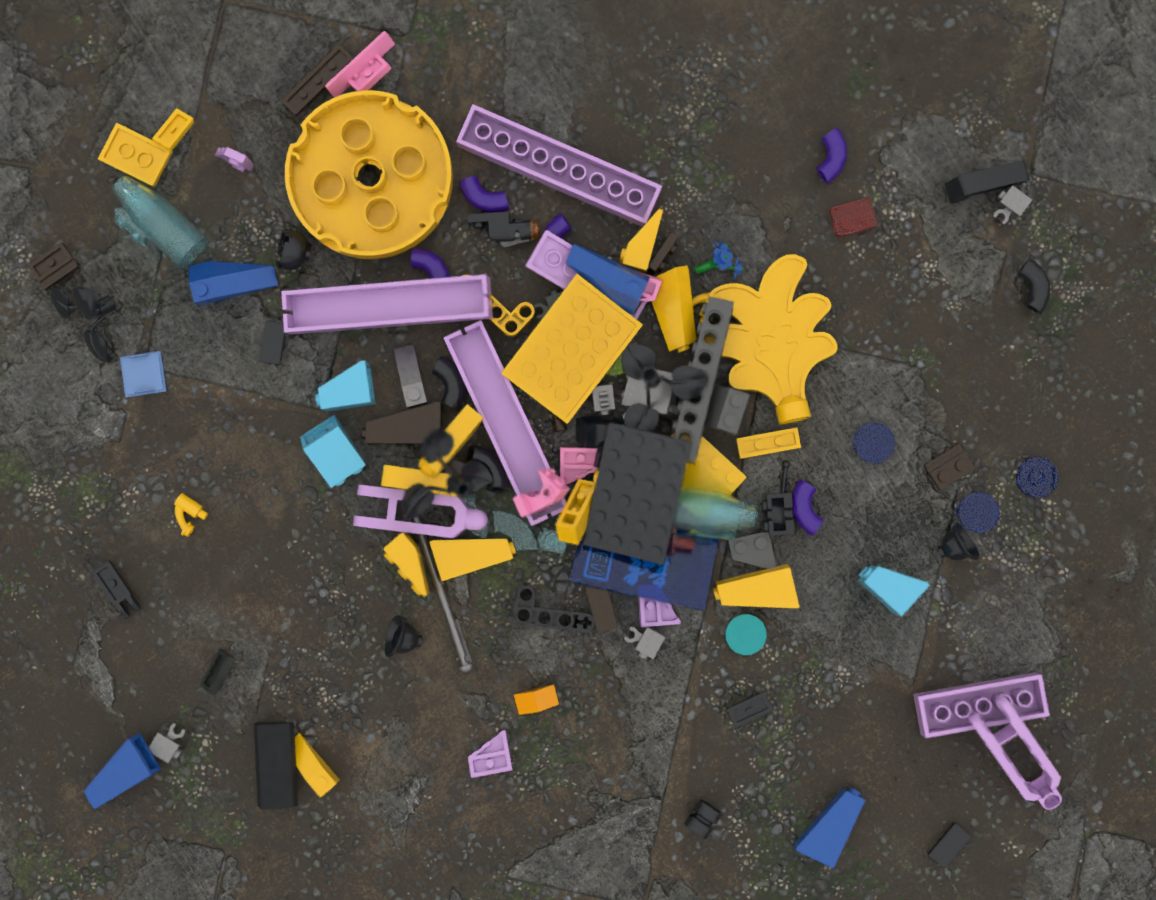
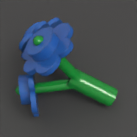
M714 241V245L718 247L713 250L714 257L710 261L696 266V273L700 274L712 268L735 270L734 280H736V276L741 275V271H743L742 263L738 262L739 257L736 258V265L732 266L733 255L729 252L731 249L728 247V244L723 242L718 244Z

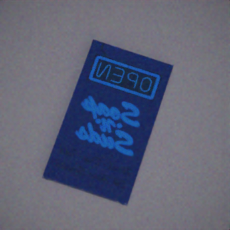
M672 529L666 561L662 565L583 545L584 532L579 545H577L569 582L691 609L705 610L716 549L719 544L717 538Z

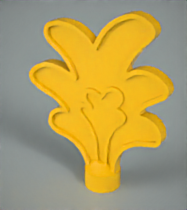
M795 254L779 258L768 268L762 278L758 292L743 284L730 283L716 287L709 294L710 297L716 294L720 296V299L733 301L734 308L731 317L740 324L729 325L722 358H729L739 362L733 366L729 373V386L738 391H755L768 397L775 405L779 425L794 423L811 417L804 390L806 377L817 363L833 356L838 349L835 339L830 334L813 332L818 322L830 311V300L821 294L809 293L798 297L792 302L796 286L807 267L806 260ZM707 337L704 340L706 344H713L716 341L713 337Z

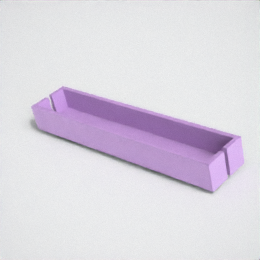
M473 275L282 291L283 310L293 312V315L283 314L284 333L304 334L493 319L492 300L487 298V296H491L490 277L487 275Z
M480 320L465 327L464 329L467 334L464 336L461 330H458L443 337L478 413L483 416L482 422L516 495L534 491L541 493L543 482L538 470L550 469V466L509 379L501 374L504 368L482 321ZM563 498V500L548 507L547 510L541 513L527 516L530 525L533 526L548 519L547 514L549 513L552 516L561 513L566 505L565 499Z

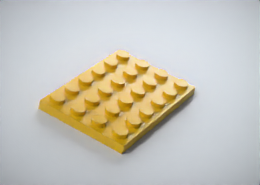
M576 274L501 374L568 424L643 324Z

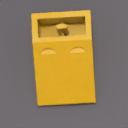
M402 532L383 548L386 552L384 556L391 564L396 563L400 568L397 570L398 573L405 580L409 579L413 583L411 587L416 594L425 597L430 594L420 547L407 532Z

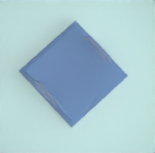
M161 351L120 357L126 398L167 392Z

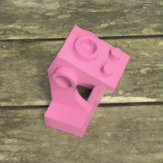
M554 469L538 470L543 482L541 493L534 491L520 494L513 498L521 517L541 513L547 510L548 507L563 500L569 488L560 476L555 475L556 471Z

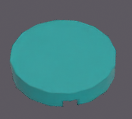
M740 614L734 617L727 624L725 630L727 644L735 653L741 655H752L758 652L764 646L767 638L763 622L750 614Z

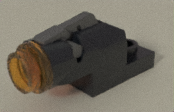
M509 212L467 214L469 226H473V229L485 228V225H489L490 241L500 243L504 248L527 243L534 240V238H539L538 221L518 219L509 221Z

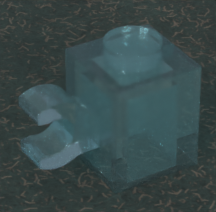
M545 528L544 532H539L537 539L540 549L564 555L567 542L559 541L557 531Z

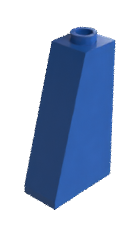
M140 733L128 739L84 790L88 802L94 809L161 769Z
M852 787L849 790L842 788L793 845L794 849L834 869L865 802V799L860 796L861 792Z

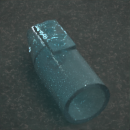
M128 176L121 177L113 185L112 191L122 205L120 209H114V220L122 229L125 227L130 232L129 234L135 242L138 243L140 241L146 246L148 240H150L181 269L193 263L205 250L209 243V238L164 196Z
M682 487L673 528L694 530V536L735 540L737 529L756 527L758 506L719 491Z

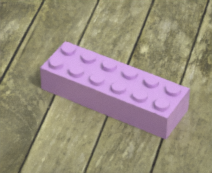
M1032 672L913 694L920 734L925 738L974 730L975 727L969 720V717L976 712L987 727L1008 724L1010 721L995 701L1005 695L1022 721L1049 716L1042 674Z

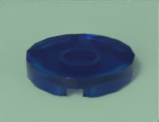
M868 423L856 432L853 441L854 450L865 462L873 464L883 462L893 453L895 438L891 430L884 424Z
M1041 457L1025 460L1018 467L1016 473L1017 486L1021 492L1033 498L1049 495L1057 487L1059 479L1056 467L1048 459Z
M983 492L967 495L961 500L957 510L960 523L965 529L974 533H984L993 529L998 523L1000 516L996 500Z

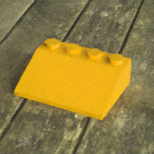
M683 435L680 438L691 441V438L688 435ZM702 436L695 465L687 463L679 502L703 523L746 479V476Z

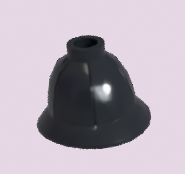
M957 522L954 524L953 529L945 534L941 545L937 546L942 558L948 557L951 560L979 559L977 547L968 533Z
M396 615L390 623L385 641L386 657H391L396 653H408L422 644V635L417 634L416 629L411 624L404 622L400 615Z

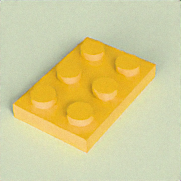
M116 123L98 160L155 188L173 151L170 153L155 144L153 140Z

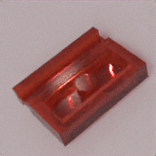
M870 197L829 209L837 238L878 226Z

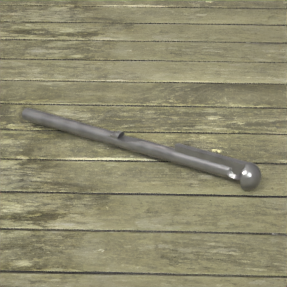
M420 516L412 519L413 523L422 524ZM417 534L462 665L459 667V670L462 673H469L473 670L474 663L472 662L459 621L454 619L442 585L444 582L441 581L427 536Z

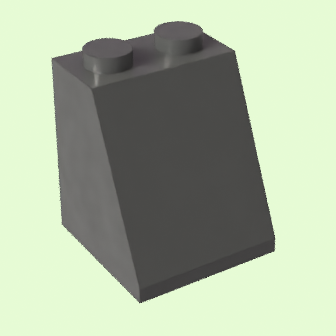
M714 386L704 428L731 437L737 435L750 394L728 387Z

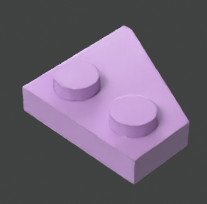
M228 147L218 148L215 156L228 161V163L233 165V168L244 172V170L252 171L254 164L246 155Z
M654 584L637 585L640 627L681 624L680 619L671 608L669 600L666 599L662 588L659 589Z
M506 730L501 731L480 749L468 756L471 778L513 770Z

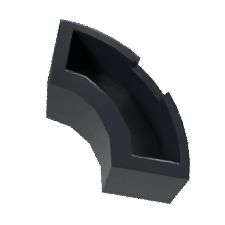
M600 415L576 418V440L586 448L604 447L609 423L625 425L624 419L613 417V420L601 419Z

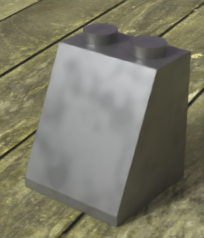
M657 370L660 376L663 375L666 379L673 381L672 373ZM627 375L626 388L621 395V405L629 408L633 404L641 403L646 406V385L641 377L634 379ZM661 381L659 386L650 389V408L657 410L659 416L679 420L680 413H677L679 401L684 399H680L674 394L673 385Z

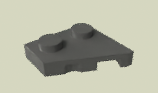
M761 532L728 539L732 560L766 569L776 567L768 533Z

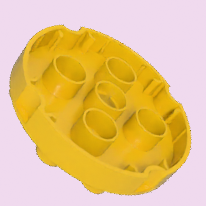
M354 91L334 97L323 103L302 122L303 132L296 143L290 144L285 163L286 190L298 219L323 245L353 258L382 259L396 256L415 247L437 227L445 214L451 197L453 186L452 163L441 132L433 120L418 106L412 107L399 101L397 95L387 92ZM366 164L375 165L383 172L375 186H365L360 181H357L360 169Z

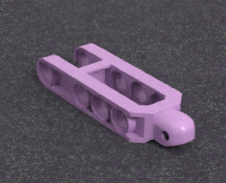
M358 485L357 495L387 498L389 503L387 519L354 515L353 526L457 538L466 529L482 530L488 523V517L484 511L470 509L461 497L434 494V500L431 504L452 506L456 510L455 523L451 527L395 520L397 501L403 500L406 490Z
M1005 695L995 701L1010 721V724L998 732L992 734L977 712L970 716L969 720L1024 799L1030 801L1039 800L1043 808L1047 810L1059 806L1062 797L1056 788L1059 786L1061 777ZM1018 734L1043 769L1042 775L1032 782L1024 780L1001 747L1002 744Z

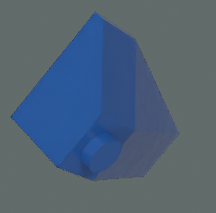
M575 243L566 260V264L627 313L634 315L650 279L649 276Z
M207 261L189 266V285L193 301L199 306L279 286L275 268L272 265Z

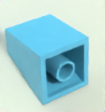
M365 360L358 362L319 387V394H316L317 406H320L326 412L376 405L370 364Z
M335 414L300 436L303 450L331 488L335 485L343 484L347 477L352 474H358L366 465L360 452Z
M872 565L870 567L865 566L858 574L860 578L857 580L893 614L902 616L930 586L925 581Z

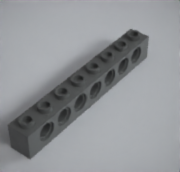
M710 296L708 303L704 302L702 314L704 319L703 322L699 321L697 334H700L698 342L694 341L692 353L695 354L694 360L689 361L688 366L703 371L708 376V382L697 395L701 398L699 403L692 404L689 401L690 399L679 401L677 413H680L679 420L674 421L672 433H675L674 437L681 438L683 435H688L691 438L692 444L687 463L693 465L696 463L734 308L733 301ZM713 317H717L720 319V322L716 325H713L709 322V320ZM707 337H713L716 340L713 344H706L704 342ZM703 356L711 359L708 364H702L699 360ZM692 415L696 418V421L693 424H687L684 421L685 418Z

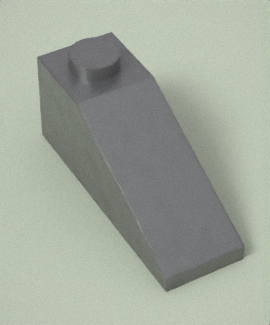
M414 344L394 349L407 408L410 409L429 404Z

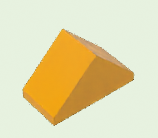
M554 684L514 694L519 715L536 713L559 705Z

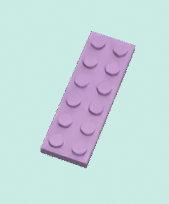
M545 230L525 267L564 290L577 274L566 264L572 245ZM639 301L634 315H630L637 320L647 302Z

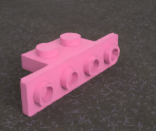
M383 31L325 85L333 97L340 96L350 86L356 91L369 90L392 69L381 58L395 45L388 33Z

